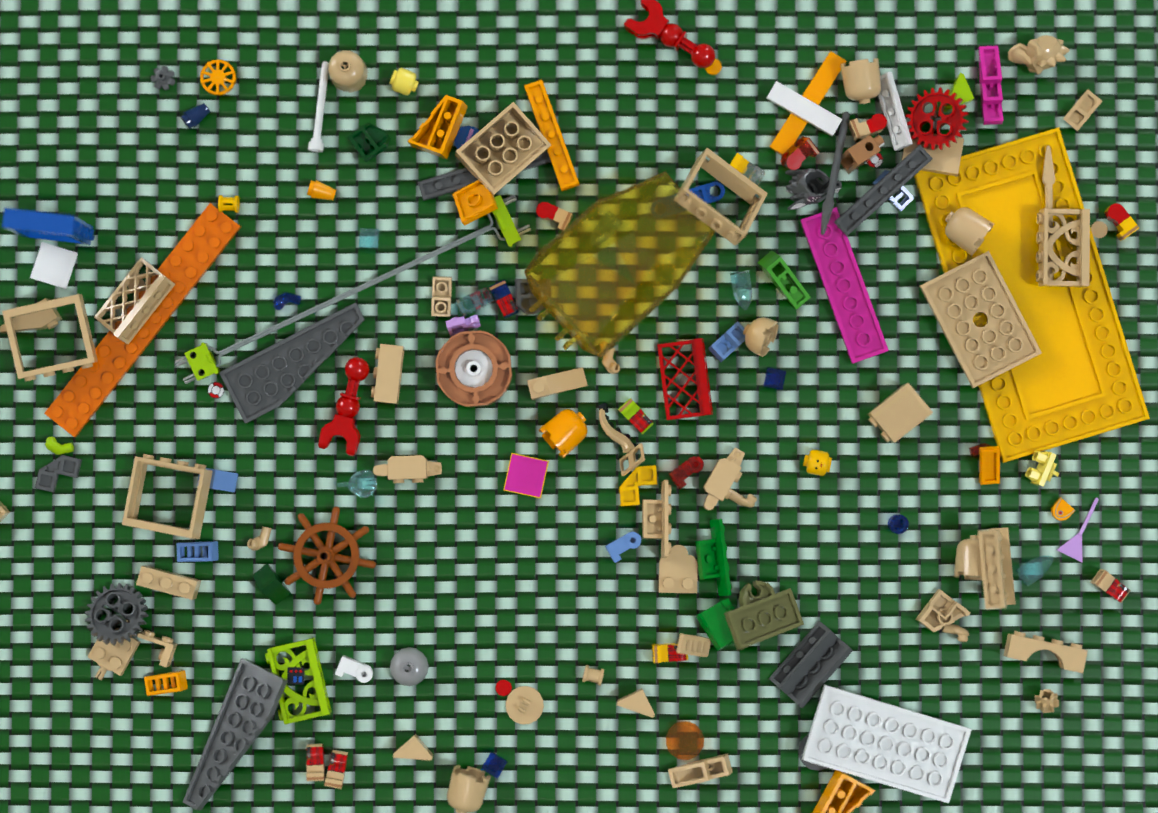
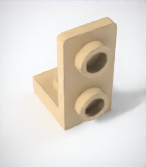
M148 630L137 633L139 638L165 646V649H161L158 657L161 660L159 665L169 667L177 644L173 643V639L162 636V638L156 637L154 632Z

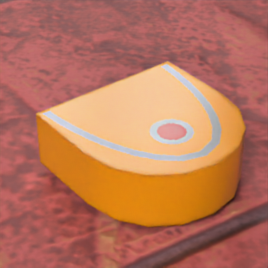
M1059 498L1051 508L1052 516L1060 521L1067 520L1075 512V509L1062 498Z

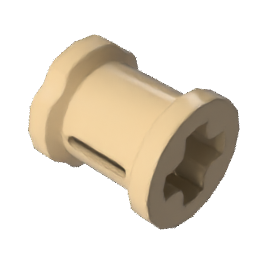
M586 665L582 682H594L601 686L605 669L597 670Z

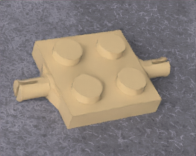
M132 635L130 636L131 642L124 639L123 645L118 641L115 646L110 642L106 645L103 640L101 642L96 640L88 655V658L97 662L100 666L95 677L103 680L107 670L122 676L141 641L135 639Z

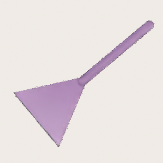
M1095 498L1079 533L1058 548L1057 551L1083 563L1082 534L1099 501L1098 498Z

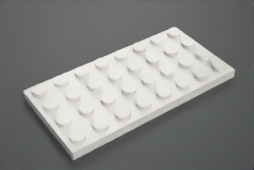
M824 684L801 759L949 803L972 729Z

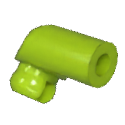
M51 436L46 439V448L56 455L74 452L72 442L61 445L55 437Z

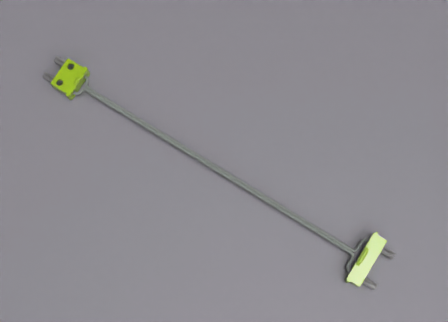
M513 194L505 199H502L501 195L494 197L498 209L492 211L504 238H501L498 230L492 227L493 219L490 213H488L490 225L221 351H216L215 348L209 347L207 343L202 342L200 346L185 352L184 357L175 360L177 367L189 362L193 374L183 378L184 383L187 384L196 379L201 381L213 374H220L221 356L490 230H494L498 239L501 241L506 240L508 247L512 248L513 244L522 241L520 235L531 231V228H528L530 227L529 225L516 229L505 206L516 201L517 198H514L516 196ZM211 350H213L214 353L219 354L217 358L218 364L216 363L211 353ZM194 352L196 353V358L192 357ZM201 370L205 372L203 376L200 374Z

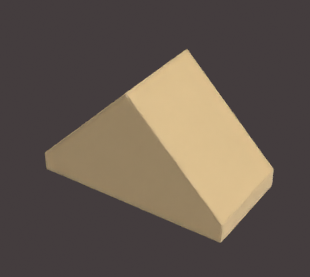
M642 688L617 700V706L654 718V711Z
M415 734L394 752L393 758L432 761L433 753Z

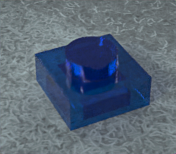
M767 367L763 386L783 390L786 371Z
M491 751L481 769L498 779L508 761Z

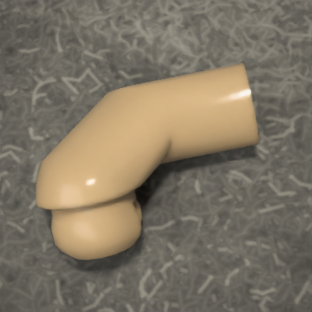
M734 490L728 498L740 506L749 508L754 507V503L757 501V498L752 494L745 498Z
M262 526L260 536L248 540V548L255 551L265 547L268 544L272 528Z

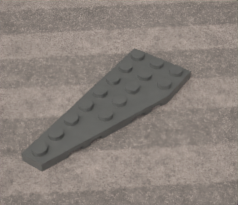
M357 303L219 372L245 424L280 407L365 321Z

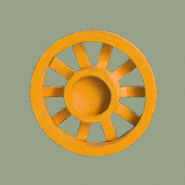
M219 59L207 62L202 68L200 82L208 93L217 96L225 95L235 86L236 73L228 62ZM219 63L225 64L221 70H219ZM216 64V70L211 65ZM209 67L212 73L206 72V69ZM227 67L231 69V71L224 73ZM204 74L210 76V78L204 80ZM233 74V80L226 78V76ZM212 81V83L207 88L205 83ZM226 81L231 83L228 88L224 84ZM214 85H216V92L211 90ZM222 85L225 90L219 92V86Z

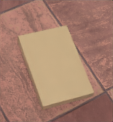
M956 137L957 144L951 141V147L948 148L944 144L943 150H940L938 145L935 151L931 149V145L927 149L924 148L933 159L921 170L958 176L964 139ZM919 138L912 139L913 144L903 149L902 160L919 146L917 144Z

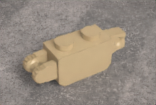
M734 448L727 458L720 459L716 463L703 486L704 491L708 493L703 504L706 510L715 508L714 506H716L719 500L723 501L724 498L728 500L733 491L730 487L733 482L737 483L742 475V472H740L742 467L740 465L745 455L743 451Z
M422 455L391 456L387 460L388 464L376 465L372 470L376 476H388V480H393V483H404V479H412V483H423V479H428L429 476L442 474V463L427 461Z

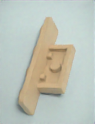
M668 480L661 482V500H642V539H661V558H667L668 554H671L672 548L671 542H668V534H671V523H668V515H671V504H668V496H671V485H668Z

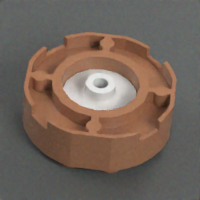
M479 330L457 333L449 338L438 352L436 358L437 382L444 394L461 406H488L499 400L510 386L512 380L511 356L505 345L488 332ZM473 366L477 367L476 372L471 371Z

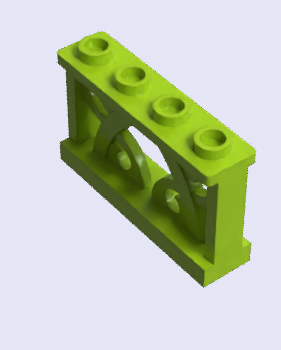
M315 637L268 648V653H265L267 664L271 665L272 673L280 676L279 670H284L282 678L287 680L288 667L302 668L299 663L302 662L304 666V663L308 662L310 668L305 670L304 675H313L314 679L305 686L303 695L295 692L286 684L279 701L281 708L278 710L280 721H284V725L331 714L332 710ZM306 645L307 650L297 656L290 649ZM280 652H287L293 660L290 662L288 658L282 657L285 663L281 665L277 661V656ZM313 687L316 693L314 695L309 693V697H307L308 689ZM284 692L290 697L287 700L285 699ZM299 702L303 703L300 714L293 715L289 712L288 706L290 703L295 705V709L298 708ZM307 705L320 706V711L305 714Z

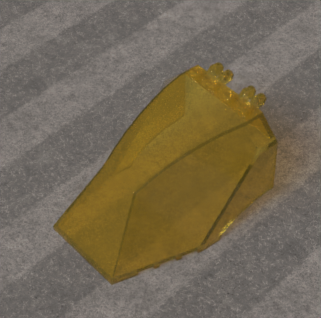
M666 172L596 201L564 231L538 251L524 272L531 292L538 299L529 310L535 312L543 305L546 310L540 313L537 319L541 321L549 314L556 319L564 330L555 339L559 341L567 333L572 337L571 340L564 344L563 348L565 350L576 342L586 352L601 358L606 355L679 287L715 233V230L674 201L680 187Z

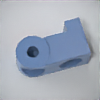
M629 532L606 545L605 547L613 562L616 563L621 560L619 554L630 548L635 549L639 547L641 536L636 532Z

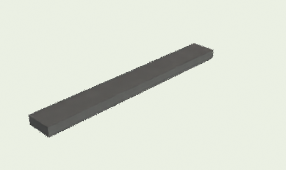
M547 150L523 171L551 163ZM466 168L420 181L418 185L423 201L456 192L478 179Z

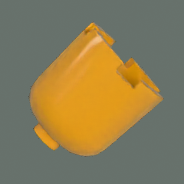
M565 409L543 425L539 432L544 433L541 435L552 449L557 448L560 451L558 455L564 458L587 436V426L584 423L586 418L580 412L576 414L572 410Z

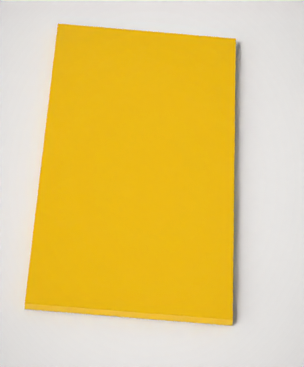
M1059 127L961 156L958 176L922 170L914 176L943 272L946 273L989 251L1042 352L1038 356L979 385L996 444L1000 447L1002 463L1034 454V451H1045L1150 419L1091 228L1089 286L1084 288L1038 286L1036 281V272L1039 270V263L1036 262V253L1039 251V244L1036 242L1039 224L1036 222V217L1039 210L1045 208V185L1042 182V174L1047 146L1051 148L1055 173L1053 209H1084ZM962 207H967L994 223L993 228L985 235V240L972 256L952 242L945 234L946 217L951 211L955 213ZM1063 215L1066 224L1077 220V215ZM1053 216V221H1056L1061 227L1060 219L1057 216ZM1068 230L1070 237L1076 239V232L1070 234V230ZM1063 233L1054 242L1053 251L1064 262L1069 253L1076 251V246L1070 244ZM1071 257L1068 262L1069 266L1071 261L1073 264H1076V258ZM1059 269V271L1056 274H1054V280L1059 278L1062 270ZM1066 273L1062 281H1076V277ZM978 312L973 317V323L977 327H984L987 323V316L984 313Z

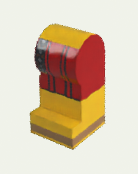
M1112 204L1106 209L1105 217L1108 221L1113 222L1120 233L1116 236L1120 241L1139 229V226L1121 204Z
M652 644L653 663L685 661L689 659L686 654L676 653L678 644Z

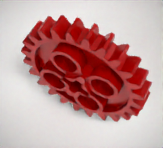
M939 87L938 92L931 88L930 94L924 90L923 97L918 94L917 98L919 100L917 102L911 101L915 106L907 108L911 111V114L906 115L911 120L907 122V126L912 127L909 129L910 133H915L912 139L919 138L918 145L924 142V148L926 149L931 145V149L935 151L938 145L939 149L943 150L944 144L948 148L951 147V141L957 144V136L963 138L960 131H967L963 124L969 123L968 120L964 119L969 113L963 112L967 106L960 105L963 101L962 98L955 100L957 97L956 93L950 96L949 89L943 93L941 87ZM938 102L941 103V105H940V107H939V111H938V108H937ZM932 104V112L925 113V106ZM948 105L952 106V112L949 115H944V108ZM938 114L941 120L937 121V135L934 136L936 122L933 121V118H936ZM925 123H930L931 129L924 133L922 126ZM944 125L950 126V131L947 134L941 133V128Z

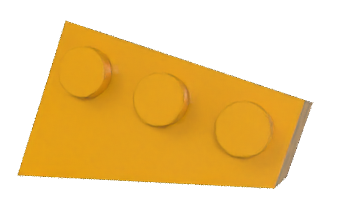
M445 95L430 113L431 115L425 123L420 125V129L407 142L414 148L447 159L468 106L462 100Z
M835 770L812 813H851L862 804L861 802L872 795L875 790L856 778Z

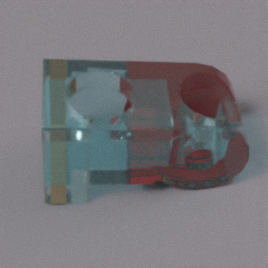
M488 287L456 300V305L462 317L464 316L465 318L493 303L494 299Z

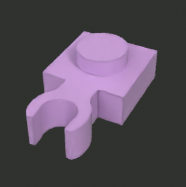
M473 315L466 319L464 316L454 317L445 321L450 336L466 332L469 328L481 326L478 315Z

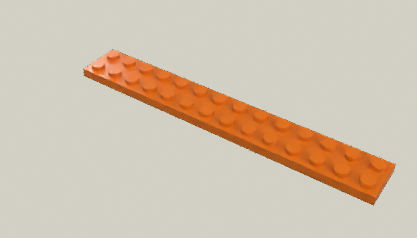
M210 203L158 268V271L174 282L175 286L129 344H126L109 331L95 348L98 362H94L93 367L85 369L80 367L44 414L73 437H77L241 226L223 212H219L218 208ZM158 275L151 277V284H153ZM146 290L139 292V299L142 298ZM134 305L128 306L127 314L131 312V310L134 308ZM122 320L115 323V330L120 326Z

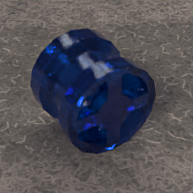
M893 515L888 520V528L893 533L902 534L909 527V522L903 515Z

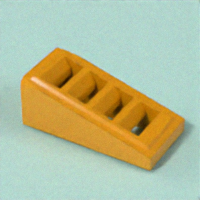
M185 670L144 677L147 696L180 692L188 689ZM169 677H170V680H171V686H172V688H170V686H169V679H168ZM154 679H155L156 689H157V690H154V687H153V681H152V680H154ZM160 679H162L164 689H162Z

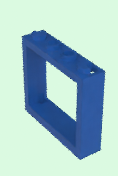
M4 208L2 227L22 237L91 245V241L95 238L93 226L75 216Z

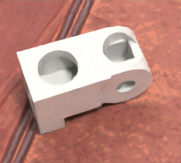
M345 655L342 656L335 675L340 677L344 673L352 675L362 683L370 681L373 677V669L369 665Z

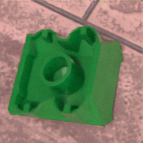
M728 598L696 616L717 651L734 642L724 613L736 609L737 606L731 603Z

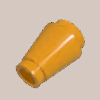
M311 180L307 195L315 199L333 201L336 190L318 180Z

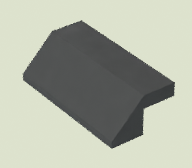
M818 621L768 679L803 708L853 650L823 623Z

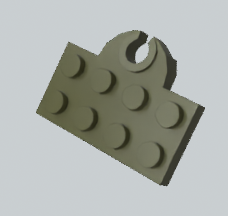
M754 581L752 583L757 590L756 596H753L751 593L752 586L750 583L742 588L739 594L740 607L724 613L737 650L804 625L791 588L775 593L773 587L768 582Z

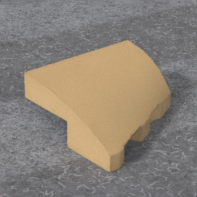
M938 589L915 620L930 631L936 632L942 629V627L950 625L964 616H968L971 612Z

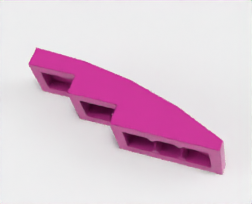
M979 46V78L983 125L1002 124L1004 120L998 46Z

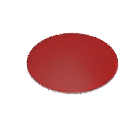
M500 680L496 684V692L500 696L510 694L512 690L511 683L507 680Z

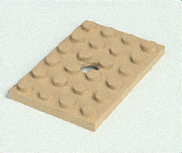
M989 251L919 286L972 388L1042 353ZM978 312L984 313L987 316V323L984 327H977L973 323V317Z

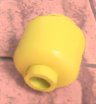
M404 68L394 70L389 82L392 85L393 91L405 96L409 95L411 91L415 92L419 81H416V74Z

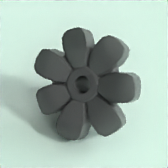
M162 66L161 70L159 68L154 69L156 75L151 76V81L156 82L154 86L158 90L161 87L164 90H168L169 84L173 86L176 82L172 78L175 76L174 71H168L167 66Z

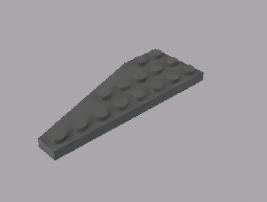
M241 658L184 797V804L195 810L201 811L273 718L288 680Z

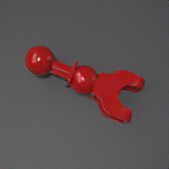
M640 0L641 6L649 13L645 21L638 22L630 18L623 24L628 32L639 39L651 37L661 40L667 47H674L676 52L679 48L691 54L692 62L699 68H708L715 61L714 49L708 44L696 45L686 38L687 32H683L679 25L669 24V20L663 16L661 4L656 0Z
M360 357L351 358L345 365V374L349 378L346 392L340 393L341 397L336 402L337 414H335L333 421L322 427L318 442L319 448L325 449L330 445L333 436L340 435L347 442L346 454L352 457L356 454L361 439L360 432L355 426L356 418H354L360 410L358 400L361 397L356 395L360 381L364 380L369 374L368 363Z

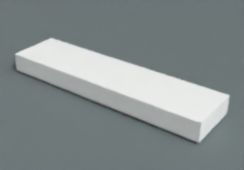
M887 72L880 76L881 91L878 97L883 114L887 119V127L894 151H899L913 143L892 72Z
M777 81L766 98L830 136L834 135L842 121L838 116Z

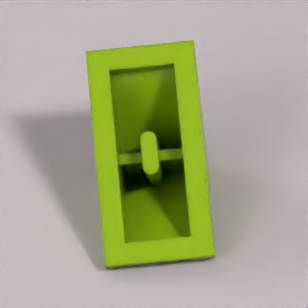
M963 73L958 74L950 92V96L953 93L957 94L955 100L958 98L963 99L960 105H966L974 100ZM946 106L943 112L951 111L952 106Z

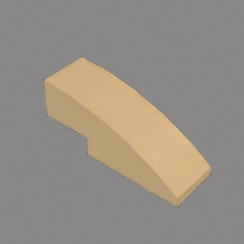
M728 754L668 769L672 788L729 776L733 772Z

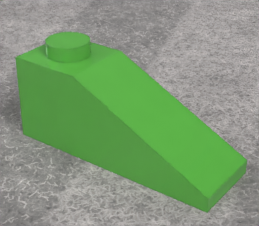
M771 250L757 262L767 277L796 310L811 298L781 256Z

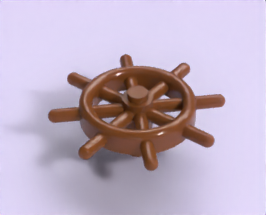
M337 506L332 509L330 523H320L312 526L306 516L300 513L298 520L305 531L298 538L296 544H278L279 550L293 553L294 564L297 570L287 577L284 583L290 585L299 578H302L310 585L315 586L314 604L316 605L321 604L324 589L340 585L343 586L350 598H354L356 592L348 580L355 574L358 566L376 567L374 561L360 558V550L357 543L358 539L369 532V527L364 526L352 534L346 528L338 525L340 508ZM328 531L325 545L318 536V532ZM335 533L345 538L333 547ZM309 538L312 539L318 550L304 547ZM350 546L351 556L337 554ZM302 555L317 558L304 566ZM335 561L350 564L344 574ZM319 565H321L319 577L317 579L313 577L309 572L314 568L318 567ZM328 567L331 568L337 579L326 581Z

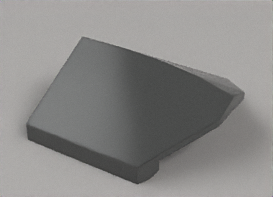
M515 279L516 306L526 315L538 314L552 304L550 279Z

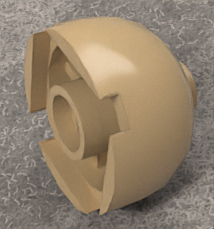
M761 317L753 320L751 324H747L743 334L745 335V344L748 349L764 357L770 350L767 346L770 342L774 343L779 328L778 322Z

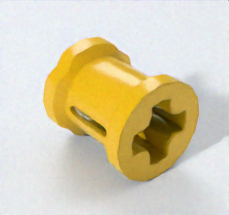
M219 195V212L235 211V213H239V196L223 197V195Z

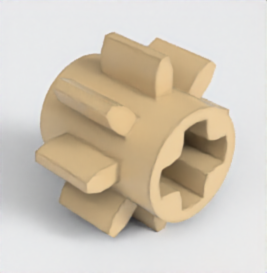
M1050 689L1040 690V694L1035 695L1036 709H1040L1043 713L1054 712V707H1059L1058 694H1054Z

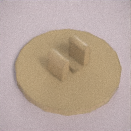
M520 686L513 689L506 700V711L509 717L519 724L535 722L541 716L544 708L541 694L535 688L529 686Z

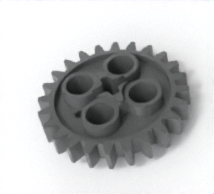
M118 583L117 588L110 584L109 590L103 587L102 594L96 591L98 597H91L93 604H87L91 609L85 612L89 616V618L85 619V622L89 624L87 629L92 631V636L96 637L100 642L103 640L106 645L110 642L115 646L117 641L123 645L124 639L131 642L130 636L137 637L136 631H143L140 625L147 624L143 620V618L148 617V614L144 612L148 609L144 605L146 600L141 598L142 594L137 592L135 587L130 589L128 584L123 587L121 583ZM118 598L117 603L112 605V601ZM106 605L116 613H120L124 618L130 620V623H126L117 615H113L103 606ZM133 608V611L127 614V610ZM107 614L106 618L100 621L101 616ZM118 624H122L119 630H115Z

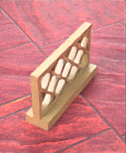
M141 257L94 318L110 330L118 339L129 344L175 286V283ZM146 265V273L139 275L141 267ZM158 275L153 284H151V276ZM146 278V285L139 287V279ZM134 281V288L127 290V285ZM146 290L142 298L139 299V292ZM134 293V301L127 302V294ZM122 296V303L116 305V299ZM134 305L131 312L127 314V307ZM122 308V316L115 317V310ZM110 311V319L103 320L102 317L105 313ZM122 320L120 326L115 330V322Z

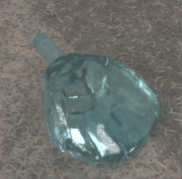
M362 470L353 474L349 482H338L337 486L348 487L349 491L355 495L368 498L376 489V479L371 470Z

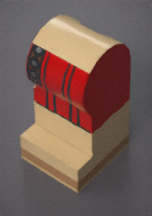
M875 114L871 119L861 123L858 122L857 118L851 120L848 123V127L854 142L883 131L887 125V119L882 114Z
M541 202L536 208V213L540 219L551 220L559 224L558 230L566 232L573 216L572 213L548 202Z
M1100 569L1090 582L1120 603L1123 602L1130 592L1126 586L1104 569Z
M307 744L306 781H324L326 779L323 744Z
M332 750L324 786L342 789L348 752Z

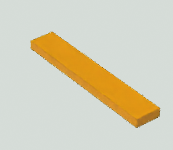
M830 51L802 96L819 105L841 71L840 64L846 63V60ZM791 113L769 148L786 157L807 122Z
M539 80L524 85L539 130L551 144L547 152L561 191L579 186L577 175L543 81Z

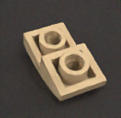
M433 276L431 316L450 317L452 277Z

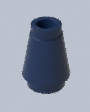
M203 103L183 112L184 115L181 116V119L189 129L195 128L210 113V110Z

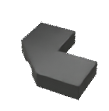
M62 455L48 465H45L39 469L35 488L55 492L59 474L78 478L82 459Z

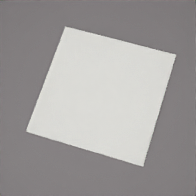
M42 242L30 278L67 289L78 253Z

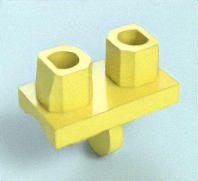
M1034 451L1032 460L1038 462L1037 468L1029 467L1025 473V477L1031 480L1030 483L1044 487L1045 482H1050L1052 476H1059V473L1055 471L1057 466L1054 463L1056 454L1047 451Z

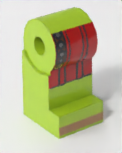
M631 398L618 409L642 434L654 425Z

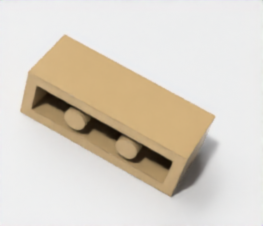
M380 344V348H376L375 359H378V367H374L373 372L376 384L371 389V397L374 398L375 402L398 404L405 347Z
M145 565L141 566L136 585L194 600L197 598L201 580Z

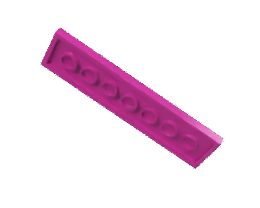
M835 207L832 210L824 235L821 234L822 212L801 219L800 222L851 363L854 364L889 350L848 237L834 223L840 217L838 209Z

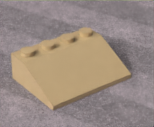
M512 102L456 150L455 156L475 178L495 195L545 152L551 144L519 107Z

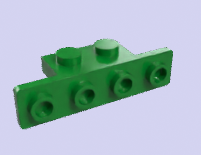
M713 519L709 521L712 539L695 541L699 578H716L718 595L731 596L732 584L729 578L730 567L727 561V545L724 537L725 526L722 519Z

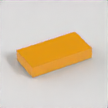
M999 446L979 447V482L981 485L1000 484Z

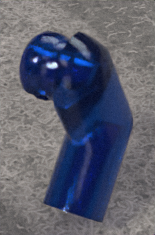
M284 292L274 298L273 307L276 310H282L288 302L300 305L302 296Z

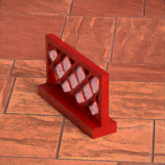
M698 338L657 344L666 419L674 420L713 415L704 339ZM692 344L693 352L688 358L679 352L684 345ZM671 347L676 352L668 360L663 356L662 348ZM677 354L686 359L680 369L672 363ZM688 362L695 367L691 377L682 371ZM669 364L678 370L672 379L665 375V369ZM680 372L688 378L683 387L674 382ZM690 381L697 385V391L693 396L684 390ZM672 383L680 389L674 398L667 391ZM682 391L691 397L685 406L676 401ZM692 400L699 404L700 412L692 413L687 409ZM675 402L683 409L678 415L671 416L670 407Z

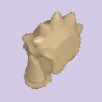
M1044 35L1030 40L1028 46L1022 43L1014 45L1008 52V59L1014 63L1026 64L1029 72L1039 75L1043 70L1055 67L1057 62H1065L1066 58L1064 55L1070 50L1063 45V40Z

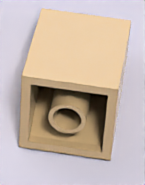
M906 383L868 413L870 417L868 420L875 428L879 427L882 431L881 436L887 443L889 441L895 443L933 412L912 386Z

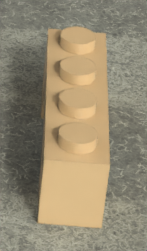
M1014 631V634L1008 633L1003 655L1005 657L1027 661L1034 652L1049 650L1058 659L1060 668L1079 673L1084 672L1088 650L1082 649L1083 645L1071 643L1070 646L1063 645L1064 641L1056 639L1047 642L1044 641L1045 637L1033 635V638L1025 637L1026 633Z

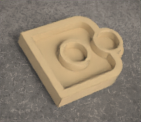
M675 545L671 548V554H668L667 558H661L659 561V593H697L698 562L694 556L688 555V551L684 546Z

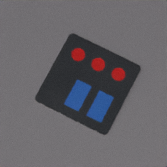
M288 667L287 684L304 685L305 668Z

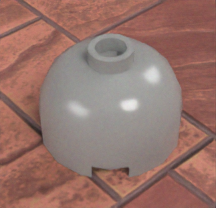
M412 647L399 650L395 653L390 663L391 675L396 682L405 686L417 685L423 681L429 668L427 657L417 648Z

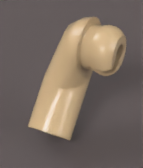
M606 346L602 364L609 373H618L620 365L613 359L615 348Z
M950 624L942 627V632L958 635V641H968L969 632L959 625Z

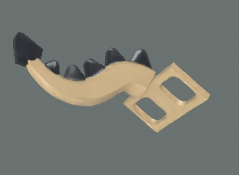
M604 402L598 406L600 410L599 421L606 435L622 447L623 453H627L619 459L621 475L625 476L645 461L643 444L631 442L630 434H622L619 427L613 429V422L607 421L609 416L605 413L609 411L607 403ZM640 449L641 458L636 461L635 454ZM628 458L629 467L624 470L623 462Z

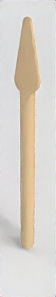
M1047 146L1042 182L1045 185V208L1053 209L1055 173L1051 148ZM1053 216L1048 219V226L1050 228H1053ZM1050 267L1048 269V277L1054 280L1053 268Z

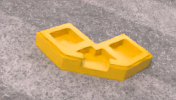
M656 465L636 467L619 487L621 506L640 505L638 486L657 485Z

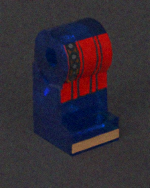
M505 280L489 286L505 319L519 313Z

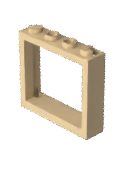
M706 148L696 159L674 201L736 246L746 236L768 193L710 149ZM700 167L750 204L739 227L688 190Z
M82 294L2 311L18 379L24 378L26 382L35 380L36 375L43 374L44 377L53 376L55 371L58 370L67 373L74 371L76 366L81 365L82 369L93 367V363L98 362ZM75 304L87 358L25 372L12 317Z
M143 454V457L135 456L122 525L191 539H200L213 471L207 470L206 465L195 464L194 467L188 466L189 462L177 460V464L171 463L172 459L160 457V460H154L153 455ZM147 465L200 474L190 529L137 519Z

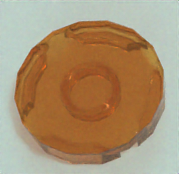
M680 721L669 728L666 734V745L668 751L674 757L680 760H689L695 758L701 752L704 746V736L696 724L690 721Z

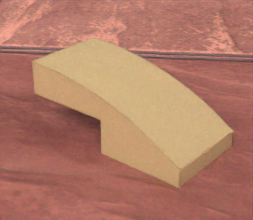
M1087 89L1063 120L1078 131L1102 103V100Z

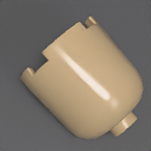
M343 50L337 52L328 64L330 78L337 89L352 93L360 90L365 85L368 70L358 54Z
M874 58L871 63H869L868 59L849 62L850 66H846L845 63L840 64L845 94L850 100L859 101V104L870 103V99L879 95L881 80L878 58Z
M962 207L955 213L951 211L946 217L945 234L952 242L972 256L985 240V235L991 231L994 223L975 211Z
M970 535V539H964L957 545L954 568L955 578L963 575L966 580L983 581L978 535Z
M456 765L453 768L447 801L456 809L455 812L457 813L475 812L480 809L491 776L488 775L486 777L485 771L468 766L466 770L460 769L461 765Z

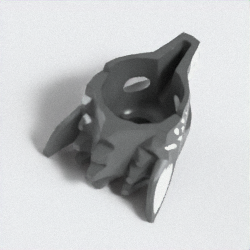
M808 168L803 171L788 170L785 172V174L793 176L792 180H789L790 185L786 186V191L794 194L789 198L795 201L787 208L788 211L820 203L826 198L830 178L823 171ZM837 181L835 193H838L842 188L841 181Z

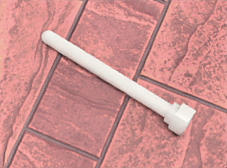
M327 61L322 62L314 134L308 144V150L312 152H323L324 148L321 132L328 81L329 63Z

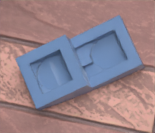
M737 321L708 348L720 362L745 341L744 327Z

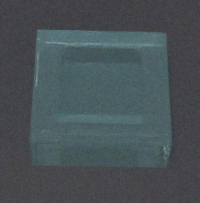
M360 228L359 248L378 249L380 230Z

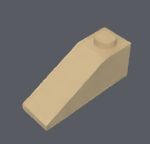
M44 298L40 302L49 301L50 299ZM56 308L16 316L12 320L15 332L52 329L59 324L58 321L62 318ZM5 324L0 326V333H7Z
M583 367L527 380L532 400L588 386Z

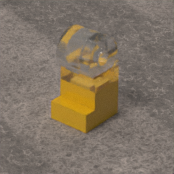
M739 153L735 155L730 163L732 167L756 185L760 184L766 174L761 168L743 158Z

